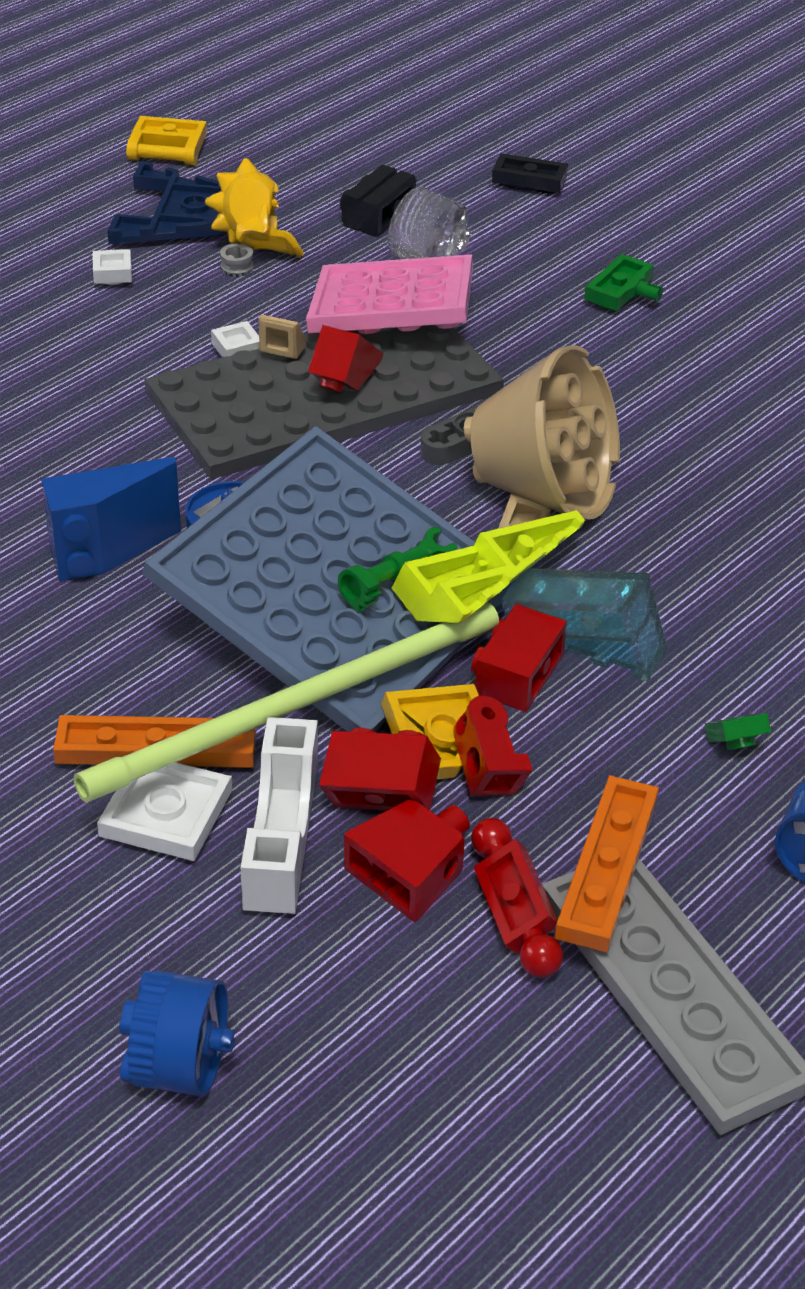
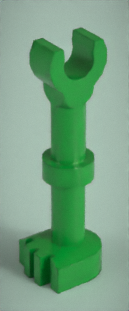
M432 527L427 530L423 540L412 549L403 553L398 551L392 552L384 556L382 563L367 570L360 565H354L342 570L338 575L339 591L353 609L360 613L378 602V597L382 593L378 589L380 584L389 579L395 581L405 562L454 551L457 545L455 543H451L448 546L438 545L437 541L442 530L439 527Z

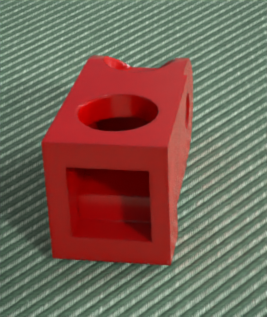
M484 695L476 696L469 702L466 711L457 720L453 728L454 739L470 795H515L533 769L528 754H515L508 730L506 729L508 713L505 707L498 700Z

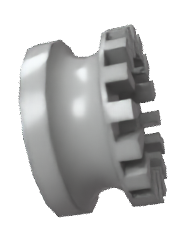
M234 243L226 245L220 250V258L222 260L220 268L224 274L227 273V276L232 274L233 277L239 274V277H242V273L246 276L252 272L254 263L252 261L253 250L251 247L245 244Z

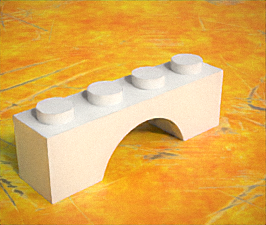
M267 717L261 750L260 787L254 828H247L241 862L243 910L296 914L318 767V720Z

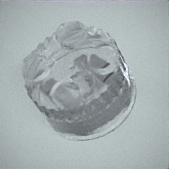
M420 186L412 189L404 196L393 214L388 231V247L390 252L400 259L455 256L459 250L462 251L468 246L471 231L466 228V207L462 203L426 187Z

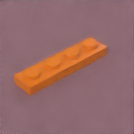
M60 715L53 748L55 764L97 765L114 757L126 756L214 718ZM256 728L182 759L177 763L197 767L254 768Z
M609 775L556 923L555 939L608 953L657 804L659 787Z

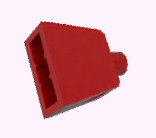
M407 800L350 829L344 834V869L415 923L461 873L465 842L463 834L470 828L469 820L466 814L455 805H450L438 815H435L416 800Z

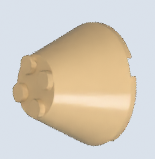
M575 345L556 349L482 402L475 410L474 415L465 419L464 434L467 441L471 443L474 459L473 474L478 483H488L491 486L527 498L559 513L577 510L585 520L597 518L606 510L616 488V484L609 483L612 463L620 462L619 427L615 404L607 379L600 366L592 367L585 358V356L589 355L587 350Z

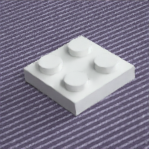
M175 762L135 779L126 787L115 791L97 822L99 837L195 861L232 792V776Z

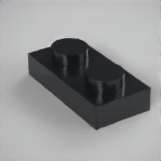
M500 153L492 170V182L503 184L508 188L525 187L536 189L541 193H560L567 178L568 163Z

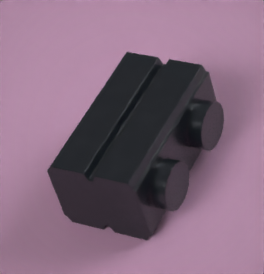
M383 164L370 175H365L361 182L352 189L345 190L341 196L340 209L342 210L343 225L356 231L361 229L362 233L377 237L416 202L415 175L401 170L397 172L395 168Z

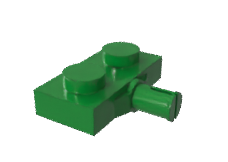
M620 254L585 286L584 300L598 304L603 309L618 311L632 297L638 295L658 302L662 297L663 287L648 283L653 278V264Z

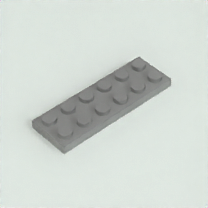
M638 859L608 953L576 945L719 1135H723L805 1096V1060L647 867ZM575 871L542 884L557 920Z

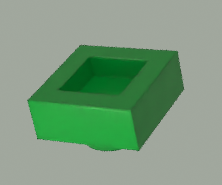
M768 713L749 714L704 723L708 742H725L727 750L756 745L755 735L771 732Z

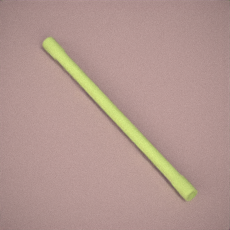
M487 602L460 623H440L126 756L114 757L74 775L77 793L84 802H91L126 787L135 779L267 723V717L281 718L451 644L464 642L493 630L494 627L499 625L498 613L494 606Z

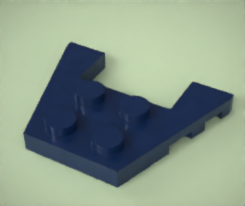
M140 161L133 175L134 189L164 191L153 217L115 214L108 229L109 244L224 235L225 232L211 229V225L219 213L205 204L206 198L221 192L218 181L199 175L195 177V181L179 177V170L167 167L165 172L153 169V163Z

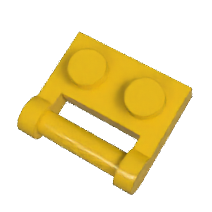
M139 116L127 142V160L139 161L140 158L184 161L185 165L196 166L199 151L207 135V122Z

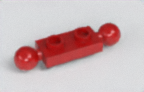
M497 818L484 819L474 827L471 834V843L474 850L481 857L486 858L475 865L474 870L505 945L515 954L520 952L521 965L528 974L537 978L549 977L559 970L563 961L561 945L555 938L547 935L556 928L557 917L526 847L516 838L512 840L511 830L505 822Z

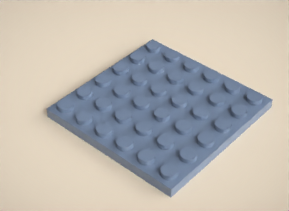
M315 426L148 559L144 564L142 575L290 687L443 623L416 621L392 590L395 581L390 579L380 584L378 589L382 593L378 597V602L371 605L368 609L357 613L339 591L338 575L342 570L354 565H360L367 570L382 563L384 556L392 552L398 551L403 553L412 549L423 540L427 530L432 527H439L442 530L437 544L440 546H448L451 543H455L457 545L456 550L473 546L475 542ZM520 575L488 601V603L494 606L497 613L521 590L525 578ZM469 640L451 644L312 705L348 732H351L354 728H367L377 732L387 722L381 706L385 692L420 689Z

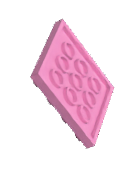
M472 254L323 265L306 317L308 333H319L320 335L322 325L344 331L358 330L362 334H372L379 332L381 328L397 327L400 331H413L424 325H436L438 328L449 329L459 326L460 323H467L473 274Z

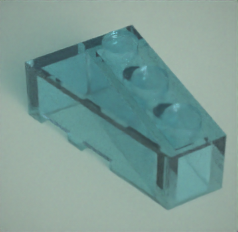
M529 568L514 580L501 599L506 617L514 605L519 604L567 620L564 655H566L568 650L576 651L594 657V665L607 668L609 663L633 670L635 671L634 678L646 682L651 678L667 650L649 573Z

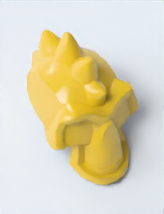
M248 158L242 160L236 172L217 173L216 177L221 192L205 199V204L219 213L211 225L212 230L228 232L231 244L240 242L241 244L253 247L254 251L267 249L290 255L296 254L298 258L303 256V250L295 237L288 231L277 229L278 216L274 215L275 208H279V203L275 199V192H279V188L267 174L260 172Z

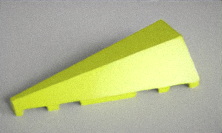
M575 510L482 532L473 546L405 562L392 586V590L416 621L460 623L582 527L585 519Z

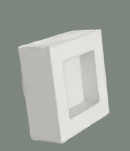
M130 249L93 251L94 284L119 285L124 282H132Z
M248 321L211 330L212 344L222 358L232 356L238 351H251L260 348L259 335Z

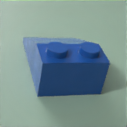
M175 457L41 479L50 551L59 581L104 574L181 532L177 463Z

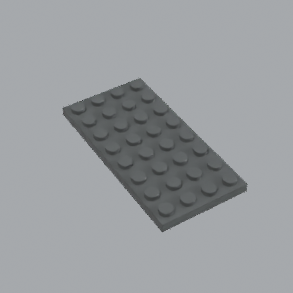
M424 325L413 331H400L397 327L381 328L379 332L372 334H362L358 330L348 331L361 335L384 354L380 364L358 391L344 387L342 393H336L318 386L320 380L310 374L308 369L319 333H307L304 335L306 346L297 359L262 352L260 348L251 351H238L232 356L212 361H202L197 365L175 371H165L160 375L146 378L145 392L210 480L271 462L315 426L337 442L491 397L504 387V379L454 328L442 329L436 325Z

